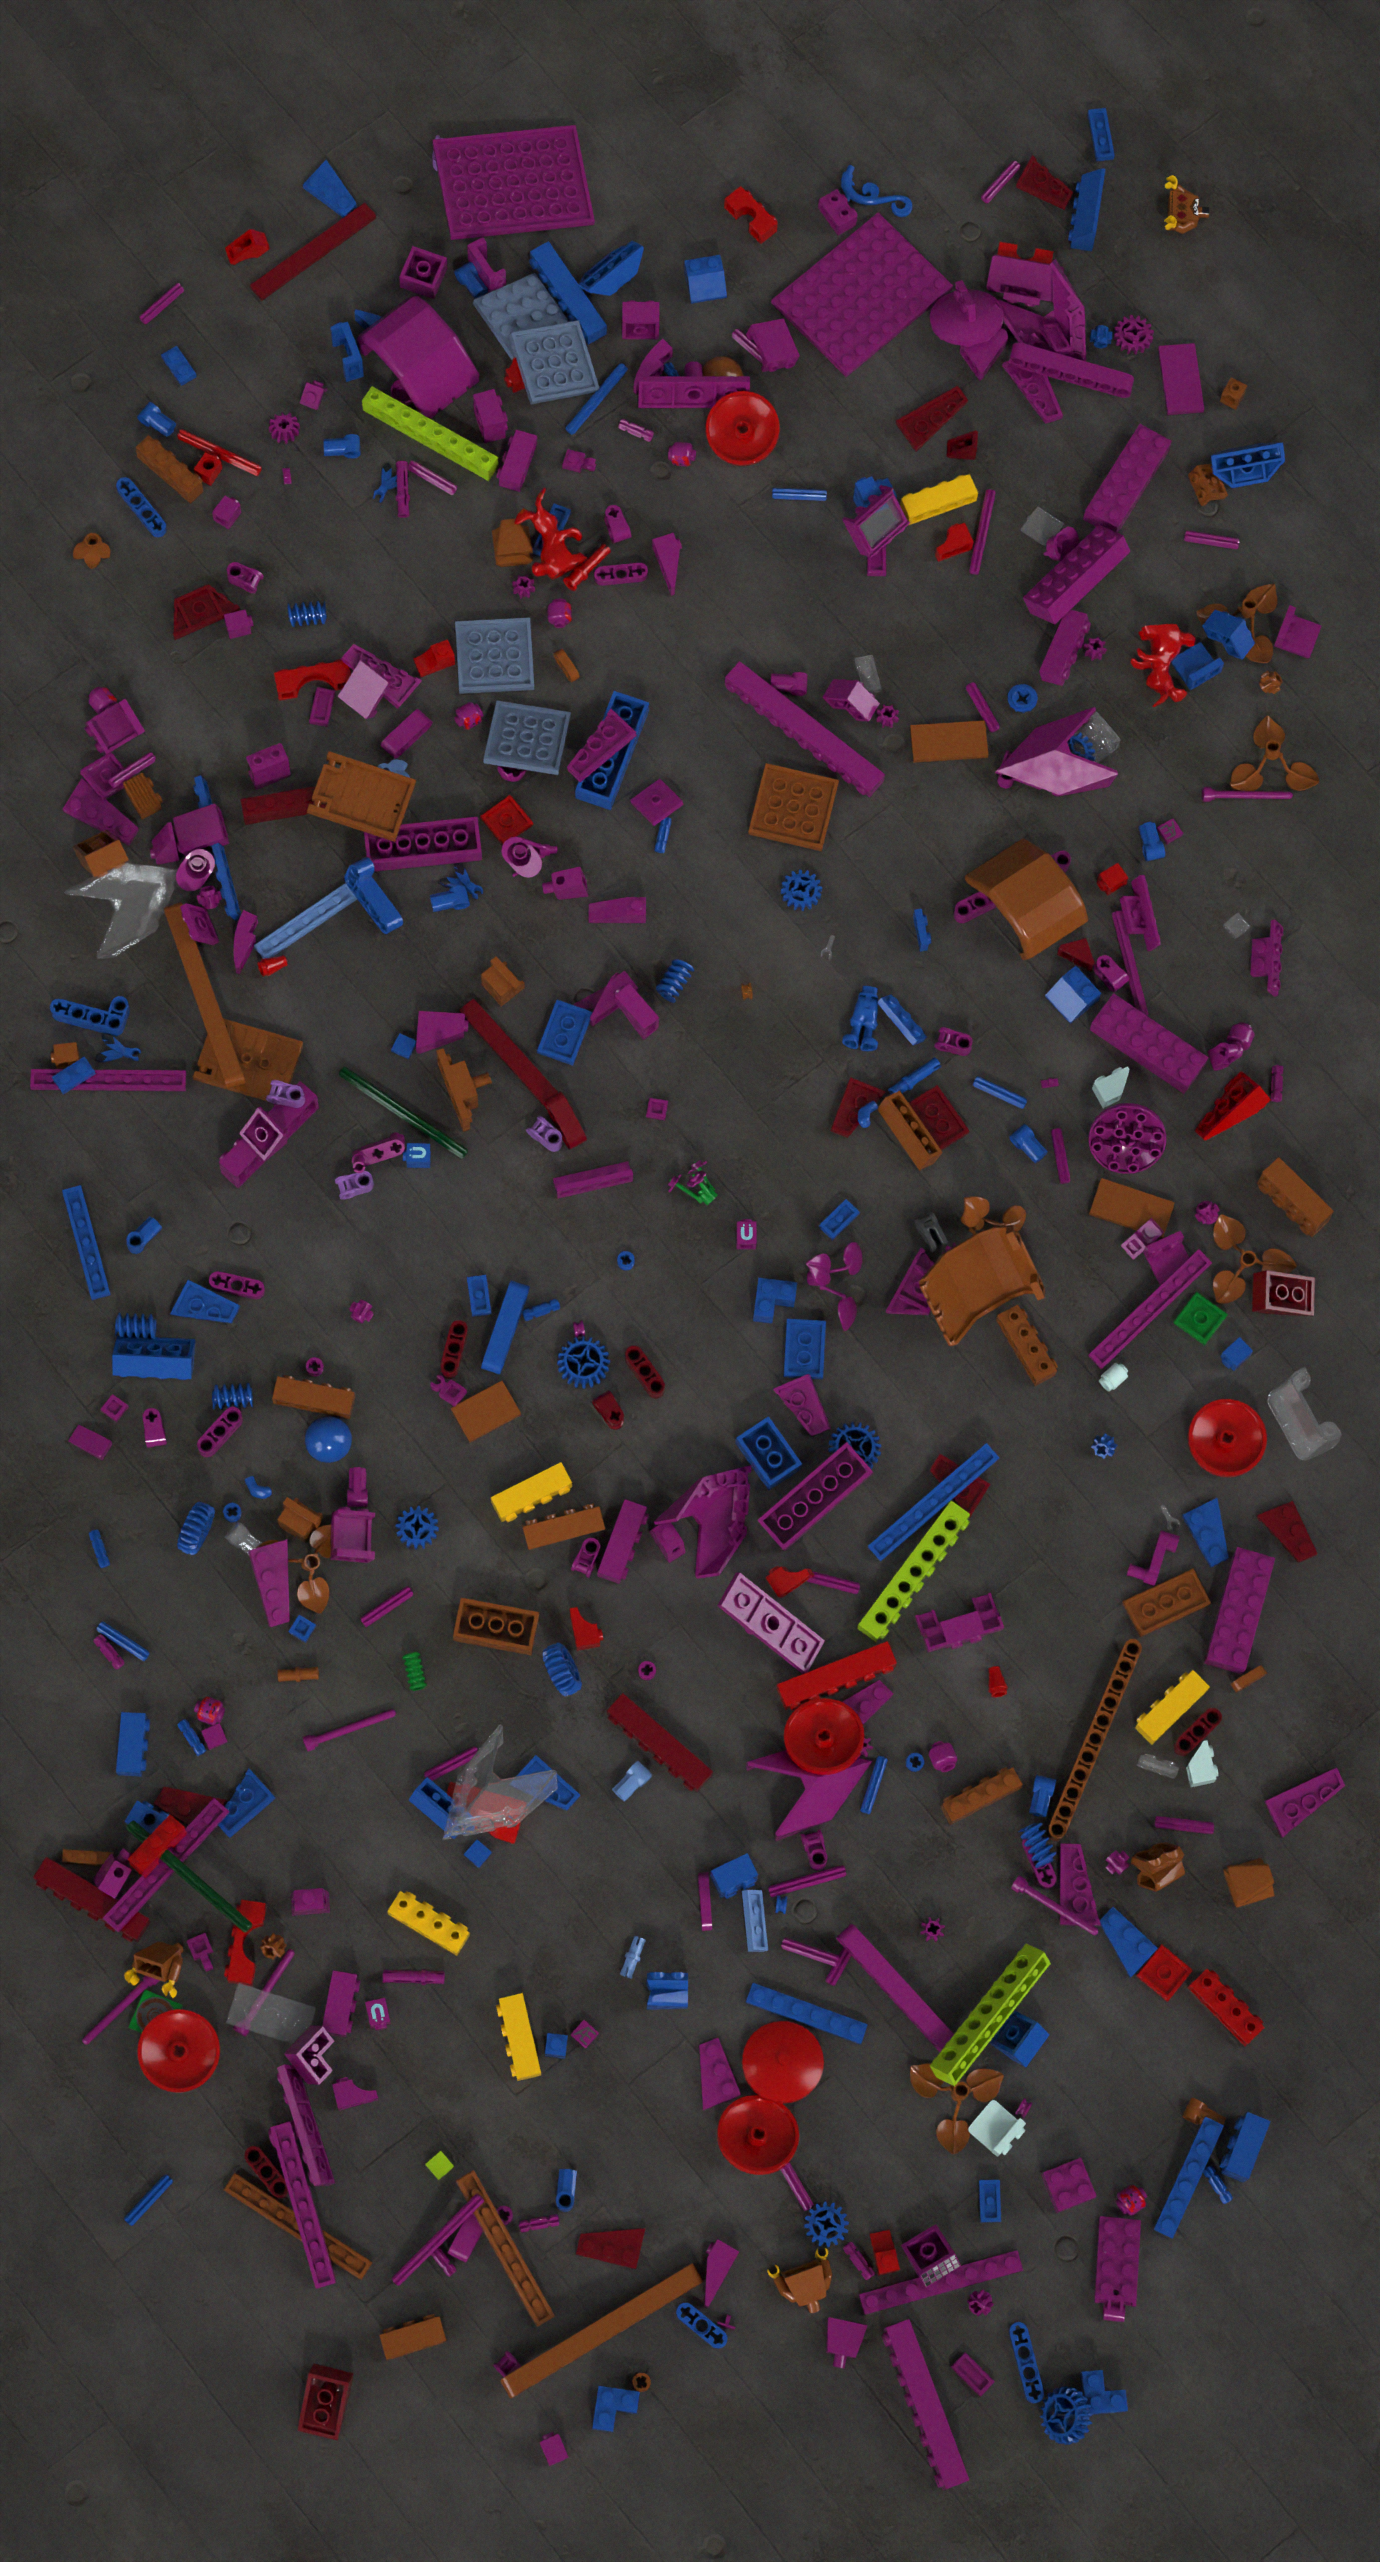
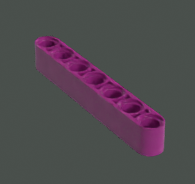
M1014 343L1012 346L1009 363L1014 367L1121 398L1131 396L1134 377L1130 374L1024 343Z
M1059 851L1051 855L1064 873L1068 871L1071 863V856L1068 852ZM1064 860L1066 864L1062 865L1059 864L1057 861ZM979 891L956 904L954 919L959 923H966L996 908V906L989 897ZM981 901L984 905L977 906L975 902ZM962 909L965 910L967 914L962 915L958 911Z

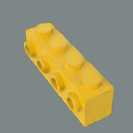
M970 474L966 476L960 475L949 482H940L932 488H923L918 493L906 494L901 498L900 507L910 522L909 525L976 502L978 491Z
M562 1462L492 1496L491 1503L501 1522H510L516 1519L518 1514L522 1512L528 1513L534 1510L536 1505L550 1502L553 1496L557 1494L561 1496L568 1493L572 1487V1481Z
M1194 1670L1189 1674L1185 1672L1178 1679L1180 1683L1176 1687L1172 1685L1165 1691L1166 1697L1162 1701L1157 1699L1150 1706L1152 1710L1148 1714L1144 1712L1136 1720L1138 1724L1135 1729L1151 1745L1210 1688Z
M400 1891L387 1911L388 1915L458 1956L470 1936V1933L467 1931L468 1927L460 1922L457 1924L451 1922V1917L443 1912L436 1913L432 1910L434 1907L423 1901L421 1904L416 1901V1896L412 1893Z
M523 1993L499 1998V2004L496 2005L498 2017L502 2016L504 2024L500 2025L503 2037L507 2036L509 2044H506L505 2047L507 2056H512L513 2064L510 2065L512 2077L516 2076L517 2081L541 2076Z

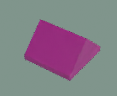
M261 1107L257 1108L239 1133L264 1161L268 1160L288 1143L286 1134Z

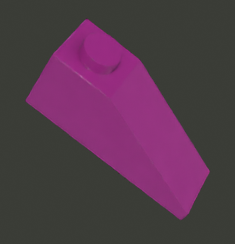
M674 533L652 539V548L672 596L675 595L679 555L682 546L679 538L676 539Z
M169 822L152 840L153 847L150 848L151 858L156 859L157 865L179 861L172 823Z
M625 897L590 903L589 923H646V897Z
M625 971L618 972L610 978L590 1017V1025L592 1027L619 1008L614 1001L615 991L619 987L630 984L638 993V987Z
M718 2239L716 2243L711 2242L706 2251L709 2256L707 2257L704 2306L707 2308L739 2251Z

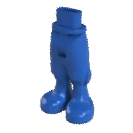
M863 986L862 992L858 995L853 1016L850 1018L852 1031L850 1034L844 1035L842 1043L851 1049H857L859 1046V1035L862 1026L864 1027V1035L860 1049L862 1051H874L878 1047L877 1040L872 1038V1032L878 1026L877 988Z

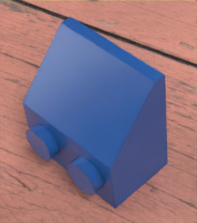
M720 255L684 261V274L691 304L727 298L724 269Z
M1074 966L1058 980L1045 997L1071 1024L1099 1001L1101 992L1077 966Z
M1014 2010L989 2043L1013 2061L1027 2067L1050 2034L1038 2022Z

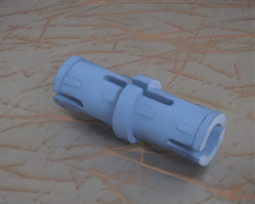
M638 1936L633 1937L629 1952L625 1954L626 1960L620 1975L632 1979L636 1964L641 1959L639 1956L646 1942L645 1939L640 1938L639 1940Z

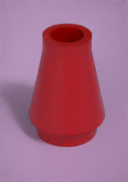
M284 955L263 958L257 963L260 974L267 977L288 965Z
M990 1667L988 1669V1692L991 1693L992 1697H1002L1007 1694L1008 1686L1000 1671V1667Z

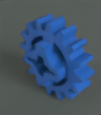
M800 869L798 874L792 871L791 877L786 875V882H782L781 894L784 895L783 901L788 900V907L794 905V910L801 907V911H804L806 906L810 910L812 904H818L817 899H821L820 892H822V887L819 886L820 880H815V874L809 876L808 870L805 874H802ZM793 883V888L789 891V887ZM812 890H814V894H813V896L810 898V894H809V893H811Z
M420 1506L415 1511L410 1507L409 1513L403 1511L404 1517H398V1521L401 1524H396V1529L400 1530L396 1532L397 1536H402L400 1542L404 1543L407 1541V1548L414 1545L415 1550H417L418 1545H421L423 1549H425V1543L432 1545L431 1538L436 1539L437 1535L434 1532L439 1531V1527L434 1526L438 1524V1520L433 1519L434 1513L428 1514V1508L421 1511ZM414 1516L410 1522H407L409 1518ZM422 1517L426 1518L429 1523H425ZM419 1520L420 1528L416 1535L415 1527ZM406 1533H410L413 1539L409 1538ZM424 1534H428L425 1538L420 1539Z
M826 2202L823 2203V2207L816 2204V2211L809 2210L811 2217H805L809 2224H805L804 2228L810 2230L806 2233V2236L812 2235L811 2242L819 2241V2247L826 2243V2247L829 2248L831 2242L835 2246L838 2245L837 2239L844 2240L841 2234L848 2233V2230L844 2228V2226L849 2225L848 2221H844L847 2214L841 2215L840 2211L842 2208L839 2207L836 2210L834 2208L835 2203H832L830 2207H827ZM827 2211L825 2216L821 2218L815 2217L818 2213ZM834 2214L839 2218L840 2225L835 2222ZM829 2220L832 2228L829 2227L827 2230H824V2225L821 2222ZM813 2225L818 2227L820 2231L819 2236L815 2233ZM831 2232L838 2233L836 2236L826 2239L827 2234Z

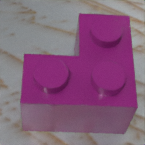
M833 679L823 695V699L833 709H846L856 721L869 722L880 704L875 699V696L864 688V684L859 680Z
M311 2025L290 2046L284 2055L307 2084L320 2085L333 2071L321 2055L334 2043V2040L323 2026Z

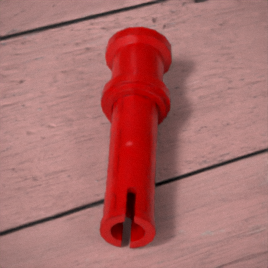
M602 544L581 566H576L574 571L563 579L564 584L570 590L575 591L577 586L588 578V574L611 553L609 547L605 549L606 544Z

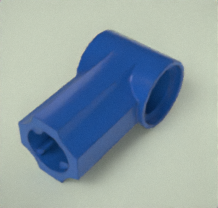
M468 262L454 270L458 282L461 285H465L474 299L488 292V288L478 276V272L472 262Z
M148 402L137 415L138 420L143 425L153 427L166 437L170 436L176 427V423L162 414L161 410L151 402Z
M349 434L343 438L324 439L323 441L324 456L344 455L346 458H357L361 455L360 437L358 435Z
M1147 822L1140 825L1139 832L1143 842L1142 849L1145 861L1165 858L1164 844L1159 839L1155 823Z
M464 885L454 886L449 891L430 895L433 912L450 908L460 910L470 905Z
M1023 1124L1009 1136L1012 1144L1016 1148L1022 1149L1034 1163L1039 1162L1048 1152L1038 1142L1033 1131L1026 1124Z
M150 1216L134 1232L128 1234L126 1241L128 1250L131 1253H141L145 1245L162 1230V1226L158 1221ZM133 1240H139L141 1242L139 1245L136 1246L131 1244Z
M1036 1775L1032 1790L1034 1793L1029 1810L1030 1814L1046 1817L1056 1779Z
M559 2169L556 2206L562 2212H568L574 2207L577 2171L572 2169ZM566 2196L570 2198L571 2203L568 2206H562L559 2200Z

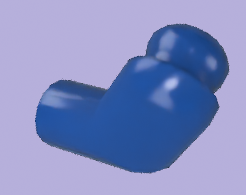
M871 1101L858 1111L857 1120L862 1128L870 1126V1113L878 1109L875 1101Z
M253 1476L244 1480L253 1497L266 1499L271 1496V1488L257 1485Z

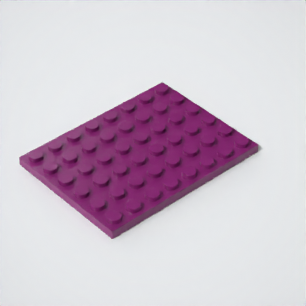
M576 125L443 138L432 141L450 240L594 225L595 219Z
M877 213L774 297L771 304L847 377L932 307L940 298L953 289V285L883 216Z

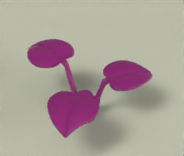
M856 1242L848 1243L844 1249L843 1258L846 1264L844 1267L830 1270L831 1261L827 1254H818L806 1262L810 1269L807 1274L808 1284L810 1286H820V1290L829 1291L842 1298L838 1302V1314L844 1331L851 1327L856 1318L857 1307L853 1297L846 1298L845 1294L826 1287V1285L830 1283V1273L848 1269L850 1275H855L860 1271L863 1258L860 1246Z

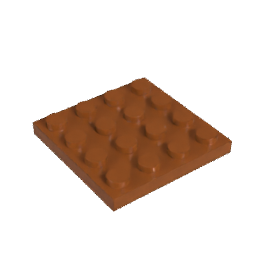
M766 763L748 834L822 851L839 780Z

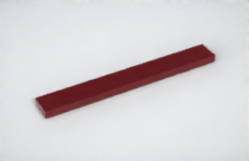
M363 203L250 285L251 290L263 301L375 220L376 214L366 203Z
M474 998L459 1009V1013L465 1014V1019L469 1020V1024L543 1106L545 1099L558 1093Z

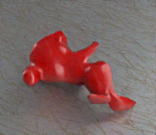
M545 487L536 498L537 511L533 512L523 508L517 514L514 523L518 525L530 519L535 529L542 535L541 563L535 562L532 565V572L537 577L547 575L554 580L574 570L576 566H581L587 557L582 553L571 554L565 544V539L569 537L575 538L577 541L582 539L579 529L571 527L561 531L558 530L557 517L549 513L541 505L546 491Z
M1177 624L1142 627V631H1139L1138 634L1142 641L1148 640L1151 642V655H1146L1142 649L1137 648L1138 656L1143 662H1138L1135 658H1132L1130 663L1136 669H1152V672L1146 679V685L1161 696L1153 707L1164 703L1168 696L1174 702L1183 700L1187 695V691L1174 687L1173 679L1169 674V666L1180 653L1183 645L1187 647L1195 645V636L1190 632H1182Z

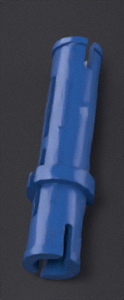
M933 1057L910 1075L903 1076L898 1083L888 1088L890 1095L901 1091V1093L907 1090L910 1091L918 1082L941 1068L940 1062L937 1058Z

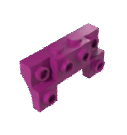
M991 1593L971 1599L975 1612L942 1621L940 1624L934 1610L921 1615H915L927 1652L945 1647H951L952 1650L962 1647L963 1643L969 1641L971 1644L977 1643L982 1640L984 1635L1003 1630L1004 1625Z

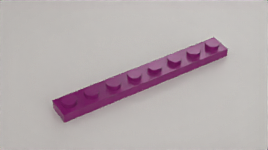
M31 1069V1090H59L52 1077L64 1069ZM94 1070L96 1073L94 1076L71 1089L98 1091H186L187 1073L183 1070Z
M1198 1249L1088 1354L1091 1360L1100 1369L1106 1366L1203 1273L1212 1262Z
M213 1798L188 1825L186 1836L174 1848L169 1847L168 1850L180 1861L184 1862L229 1814V1811ZM159 1859V1864L146 1878L141 1876L103 1917V1920L118 1933L174 1873L161 1859Z
M289 2121L272 2126L270 2129L315 2288L334 2284L337 2281L292 2122Z
M1018 2250L962 2265L928 2287L924 2286L920 2278L859 2294L863 2313L867 2315L1021 2272L1023 2268Z

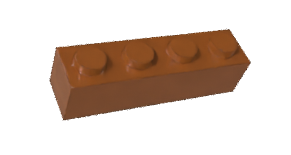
M63 1849L62 1863L102 1866L111 1853L114 1854V1852Z

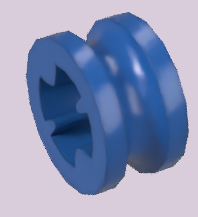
M623 1251L618 1255L617 1263L619 1268L622 1270L633 1268L635 1259L631 1252ZM629 1257L631 1263L628 1264L627 1262V1265H624L622 1258Z
M236 1503L227 1504L223 1510L224 1517L229 1522H236L241 1518L242 1512ZM229 1509H231V1510L237 1509V1511H236V1514H237V1515H236V1516L231 1515V1516L229 1517V1516H228V1514H229V1511H228V1510H229Z
M912 1753L906 1759V1767L910 1771H919L924 1765V1758L919 1753ZM914 1757H917L920 1766L912 1767L910 1758L913 1760Z
M777 1895L775 1913L781 1911L783 1914H786L787 1896L781 1898L780 1895Z

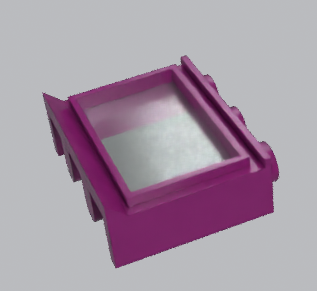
M884 485L879 486L882 493L880 496L871 495L868 497L870 505L867 508L859 506L855 509L857 517L854 519L844 517L842 519L860 554L871 558L877 555L879 550L889 544L897 534L903 532L905 527L910 524L893 493V488Z

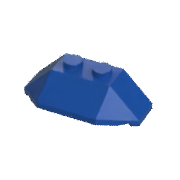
M630 241L627 245L610 252L584 273L581 282L578 284L579 287L589 293L611 296L616 293L620 287L637 274L644 250L643 246Z
M1283 442L1257 443L1225 449L1210 455L1213 474L1231 488L1268 482L1285 462Z

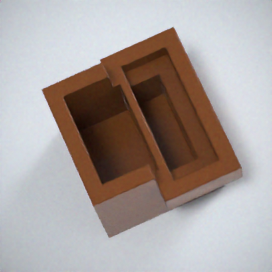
M494 957L490 961L491 967L481 974V983L502 1007L525 988V983L523 980L519 981L507 968L505 961L502 963L497 957Z
M287 1497L283 1502L284 1510L277 1519L279 1527L306 1543L311 1533L321 1524L323 1515L302 1504L298 1498H295L293 1501Z

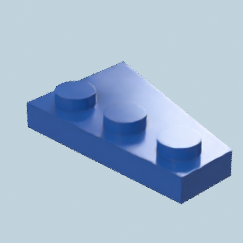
M327 160L303 184V188L343 218L357 207L356 201Z
M187 1280L170 1315L232 1324L241 1306Z
M1218 1498L1183 1514L1182 1518L1209 1567L1212 1568L1226 1561L1229 1557Z
M537 1755L509 1784L510 1787L566 1811L581 1796Z
M249 1768L241 1784L235 1789L236 1792L225 1805L229 1814L218 1825L229 1838L276 1799Z
M1114 1907L1100 1920L1105 1935L1115 1949L1129 1978H1131L1158 1948Z

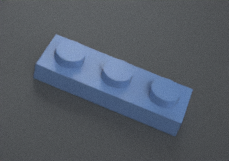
M762 1890L742 1891L748 1952L768 1951Z

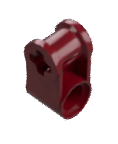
M609 1390L592 1400L595 1409L609 1428L617 1430L623 1426L624 1413ZM613 1416H614L615 1418H618V1417H619V1420L616 1421L615 1419H612V1417H613Z

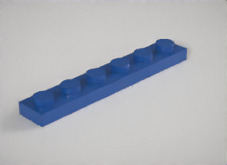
M79 1185L62 1190L91 1299L95 1300L109 1296L111 1294L82 1187Z
M752 1983L746 2003L860 2045L868 2025Z
M1204 2117L1154 2230L1173 2239L1224 2125Z

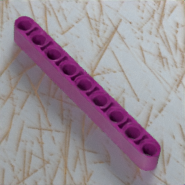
M853 1924L847 1926L836 1937L839 1943L933 2046L941 2052L946 2043L953 2037L952 2031Z

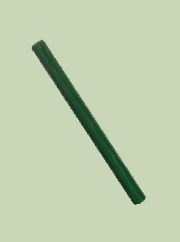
M345 1066L340 1070V1077L461 1159L467 1155V1148Z
M134 1820L126 1827L141 1843L151 1835ZM167 1849L159 1859L243 1932L249 1931L252 1923Z

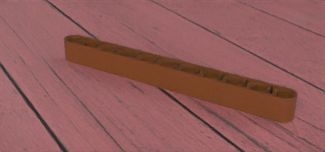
M182 902L163 909L228 1090L246 1082L196 941L190 937L187 923L182 918L180 908Z
M1136 1639L1126 1641L1121 1650L1049 1823L1047 1836L1053 1841L1061 1840L1067 1832L1142 1650L1141 1643ZM1127 1646H1134L1137 1653H1129ZM1122 1663L1127 1664L1129 1671H1122L1119 1665ZM1112 1682H1120L1122 1689H1114ZM1106 1699L1112 1700L1114 1707H1107L1104 1701ZM1097 1718H1105L1107 1725H1099ZM1095 1735L1099 1738L1100 1742L1093 1744L1089 1737ZM1082 1754H1090L1092 1761L1085 1762L1082 1759ZM1082 1772L1085 1778L1077 1780L1074 1773ZM1074 1790L1077 1793V1797L1073 1799L1068 1797L1067 1791ZM1059 1809H1068L1069 1816L1063 1817L1060 1815ZM1052 1827H1060L1062 1834H1053Z
M693 2263L505 2376L500 2380L509 2398L512 2399L704 2282Z

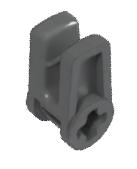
M933 1212L928 1213V1216L922 1219L914 1220L918 1232L922 1235L931 1252L937 1249V1245L930 1231L934 1232L936 1240L939 1241L942 1247L948 1244Z

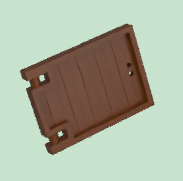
M329 751L326 758L328 764L323 765L312 796L314 803L313 805L309 804L307 813L395 842L413 794L416 780ZM335 765H341L340 769L336 768ZM321 804L326 805L325 809L320 807Z
M223 1018L246 1082L228 1090L267 1101L266 1097L270 1094L272 1087L271 1080L291 1083L303 1048V1041ZM207 1034L197 1063L200 1069L199 1072H194L193 1080L227 1089ZM207 1069L212 1071L211 1075L206 1074Z

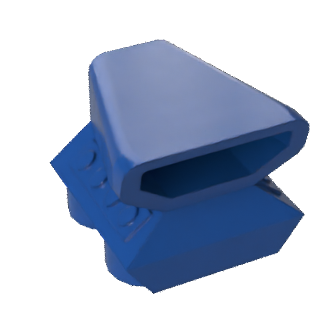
M647 1973V1987L650 1995L646 2010L688 2008V1973Z

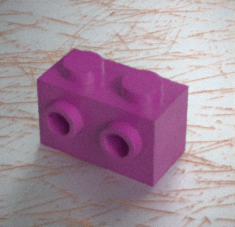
M838 189L819 199L818 209L838 236L856 226L857 212L848 205L847 198Z

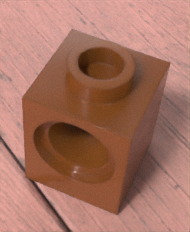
M1231 377L1222 392L1220 402L1236 410L1245 395L1247 385Z
M77 1042L53 1045L54 1051L50 1052L51 1062L55 1063L57 1069L67 1068L79 1060Z

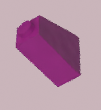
M1000 328L987 342L975 344L971 347H964L963 345L960 347V354L979 381L985 377L1007 345L1008 334L1004 328Z
M630 984L627 986L622 985L615 991L614 1001L641 1038L645 1040L658 1029V1015Z
M419 1011L416 1052L421 1054L463 1039L464 1032H468L469 1020H465V1014Z

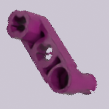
M394 1132L387 1139L362 1146L355 1150L352 1154L354 1171L362 1173L365 1170V1165L368 1166L402 1154L405 1149V1137ZM378 1148V1150L381 1151V1155H378L377 1153L373 1152H375V1149Z
M1161 1530L1149 1568L1145 1569L1130 1563L1127 1576L1141 1579L1144 1583L1155 1586L1165 1551L1175 1553L1180 1536Z

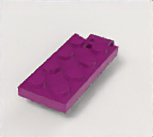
M1099 2217L1094 2303H1104L1103 2320L1124 2322L1125 2305L1136 2307L1141 2220ZM1113 2291H1117L1118 2295H1114Z

